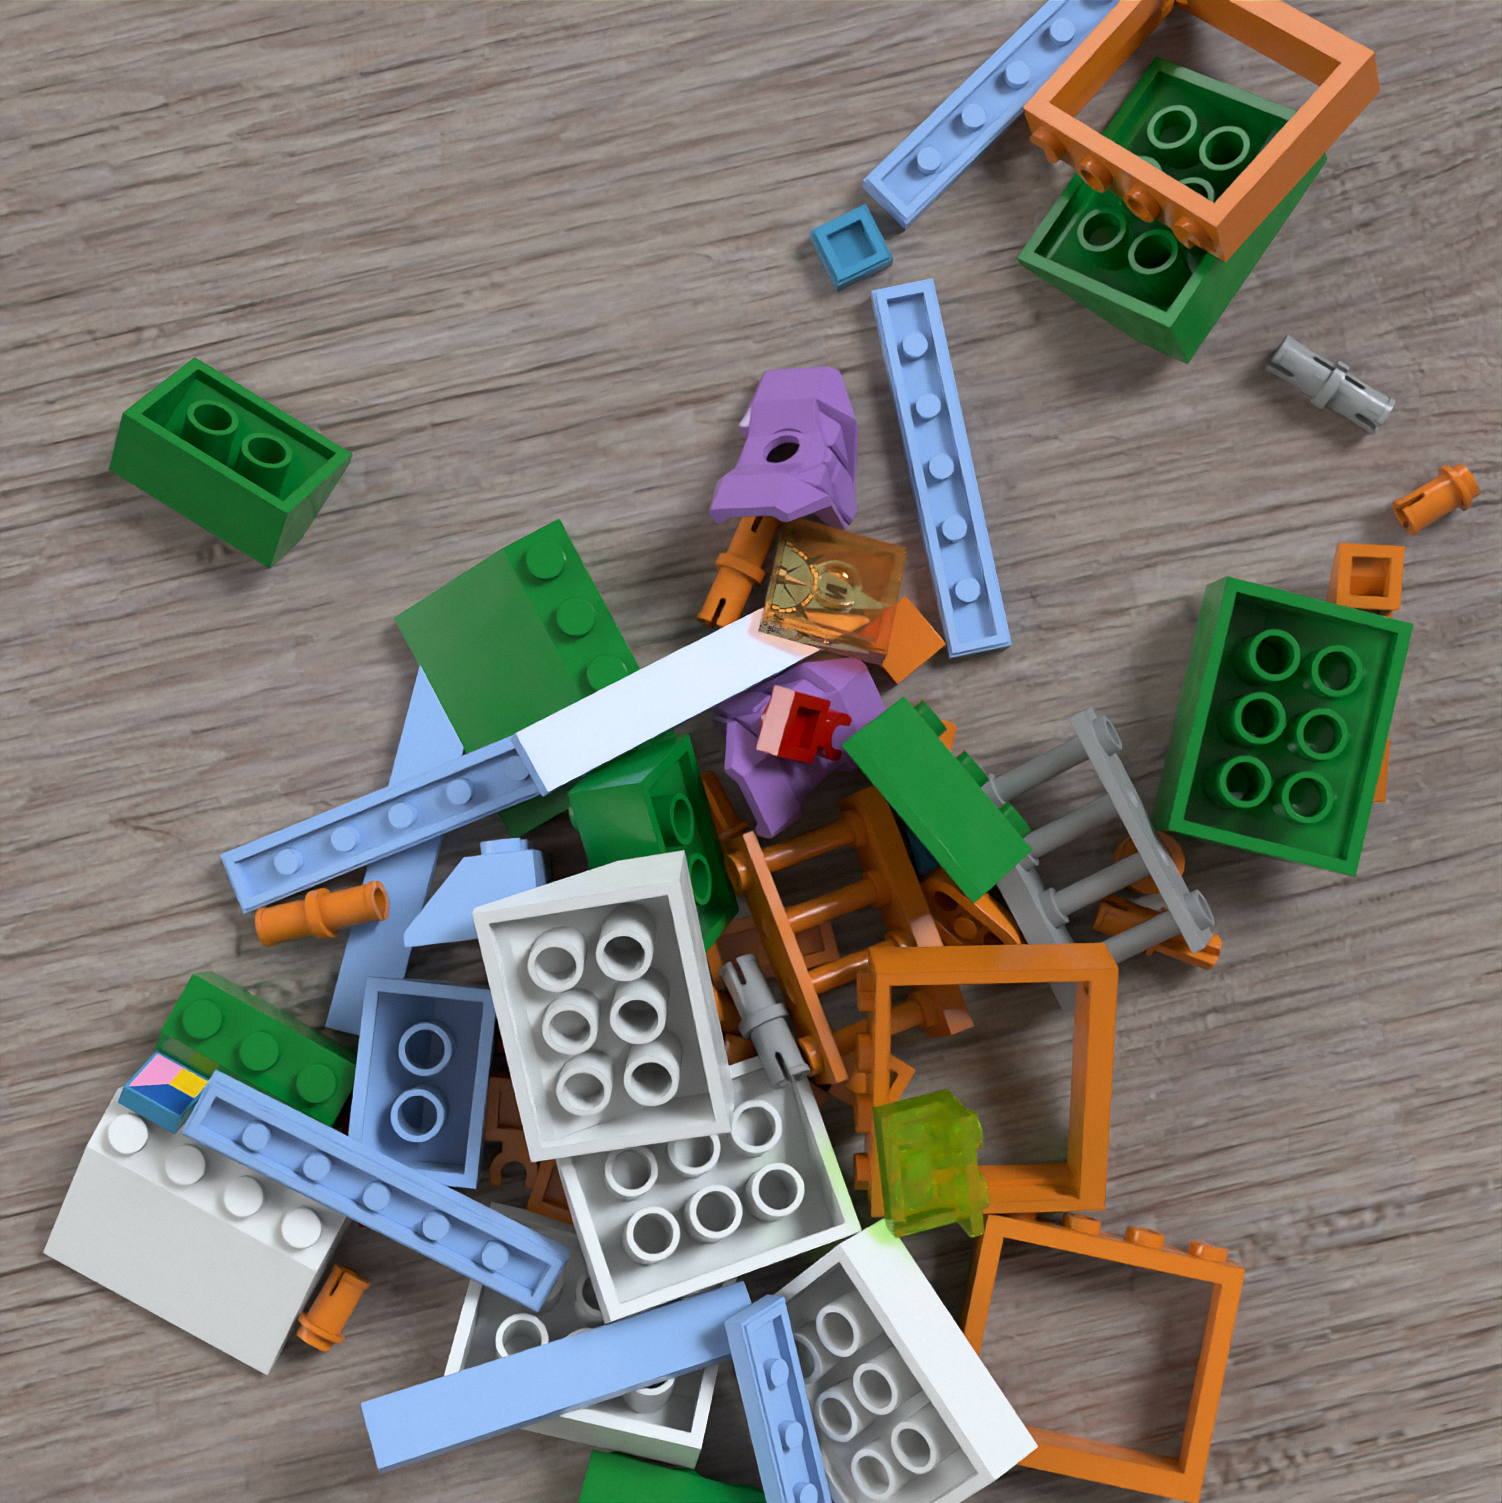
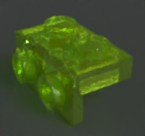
M948 1089L872 1107L885 1224L894 1238L958 1222L970 1238L983 1235L984 1222L982 1210L989 1207V1193L985 1179L978 1170L976 1150L983 1147L984 1141L981 1124L976 1113L972 1109L967 1110Z

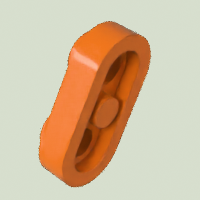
M942 867L931 869L919 882L939 936L949 946L1028 944L1013 914L988 893L984 894L973 904Z

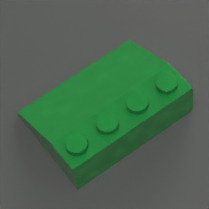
M1155 57L1102 135L1215 203L1295 115L1297 110ZM1324 153L1226 263L1197 245L1188 249L1177 239L1172 229L1156 219L1151 223L1143 221L1127 207L1121 197L1108 189L1103 193L1095 191L1081 179L1077 171L1017 259L1022 266L1136 341L1188 364L1328 159L1326 153Z
M560 519L501 548L394 617L462 743L466 754L510 737L528 726L641 670ZM672 729L623 756L672 738L676 734ZM583 778L573 781L544 797L539 795L497 812L510 837L520 838L569 812L570 799L568 792Z
M1229 576L1207 584L1151 818L1157 831L1210 846L1356 877L1414 624Z

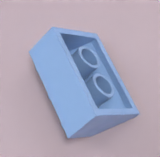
M521 838L480 842L481 855L464 857L403 933L404 948L478 939L472 915L474 908L554 882L551 852L535 850L534 841L521 840Z
M367 976L348 1137L445 1186L476 1189L482 1173L490 1079L494 1068L498 1020L489 985L442 980Z

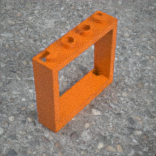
M1120 0L1024 105L1023 111L1032 133L1029 137L1030 142L1044 150L1049 162L1057 163L1059 160H1062L1076 169L1081 179L1095 191L1103 193L1106 189L1121 197L1127 207L1143 221L1151 223L1154 219L1158 220L1172 229L1177 239L1188 249L1197 245L1226 263L1379 94L1380 88L1374 51L1281 0ZM1176 6L1320 86L1215 203L1074 118Z
M1105 943L869 948L868 971L858 972L856 980L858 1011L867 1012V1033H856L855 1037L857 1073H866L865 1093H855L854 1096L856 1133H865L864 1152L853 1154L854 1190H865L871 1217L1105 1210L1119 968ZM1076 982L1067 1163L887 1168L892 986Z
M1037 1212L980 1214L957 1323L978 1357L980 1355L1004 1237L1214 1283L1179 1459L1024 1425L1038 1447L1016 1464L1185 1502L1199 1503L1245 1269L1233 1259L1227 1258L1228 1248L1210 1245L1206 1241L1190 1239L1189 1249L1164 1244L1165 1234L1137 1226H1127L1125 1235L1100 1230L1101 1220L1082 1214L1064 1212L1062 1222L1037 1217Z

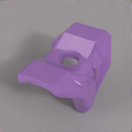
M827 366L766 370L739 424V428L746 439L736 468L717 480L709 514L717 524H723L728 517L773 516L783 522H790L814 513L834 530H846L853 522L857 511L855 494L858 425L839 370ZM789 442L800 445L796 454L790 459L774 463L773 449Z
M858 657L795 664L715 708L714 714L710 719L714 727L726 736L724 770L730 778L738 783L758 823L755 829L758 836L771 839L804 817L802 808L808 793L832 771L852 772L857 767L841 745L886 710L867 666ZM774 685L830 700V709L850 715L852 718L850 726L839 725L832 735V747L842 751L839 760L831 761L815 756L813 764L775 756L756 749L761 732V717L765 707L770 702Z

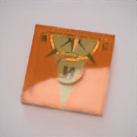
M802 518L783 522L758 631L882 666L888 653L908 549Z

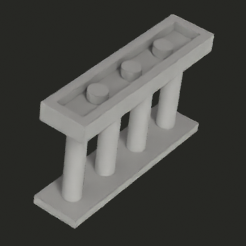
M1090 707L1068 718L1077 734L1076 737L999 777H996L994 774L987 775L990 781L982 786L981 789L997 808L1006 801L1009 802L1014 797L1089 759L1108 793L1029 833L1023 839L1032 851L996 883L1028 944L1074 943L1065 926L1069 922V914L1151 875L1169 910L1101 942L1105 943L1116 964L1181 933L1192 954L1206 947L1213 937L1209 927L1215 924L1210 907L1199 890L1196 889L1192 892L1188 890L1117 755V752L1122 750V743L1114 726L1105 715L1097 718L1093 708ZM1121 817L1139 852L1058 892L1052 887L1049 889L1045 888L1035 869V866L1039 865V857ZM1048 982L1063 1012L1066 1014L1074 1010L1076 982Z

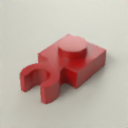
M774 685L770 702L765 707L761 717V732L756 749L775 756L813 764L815 756L837 761L841 758L842 751L832 747V735L839 725L850 726L852 718L846 713L830 709V700Z

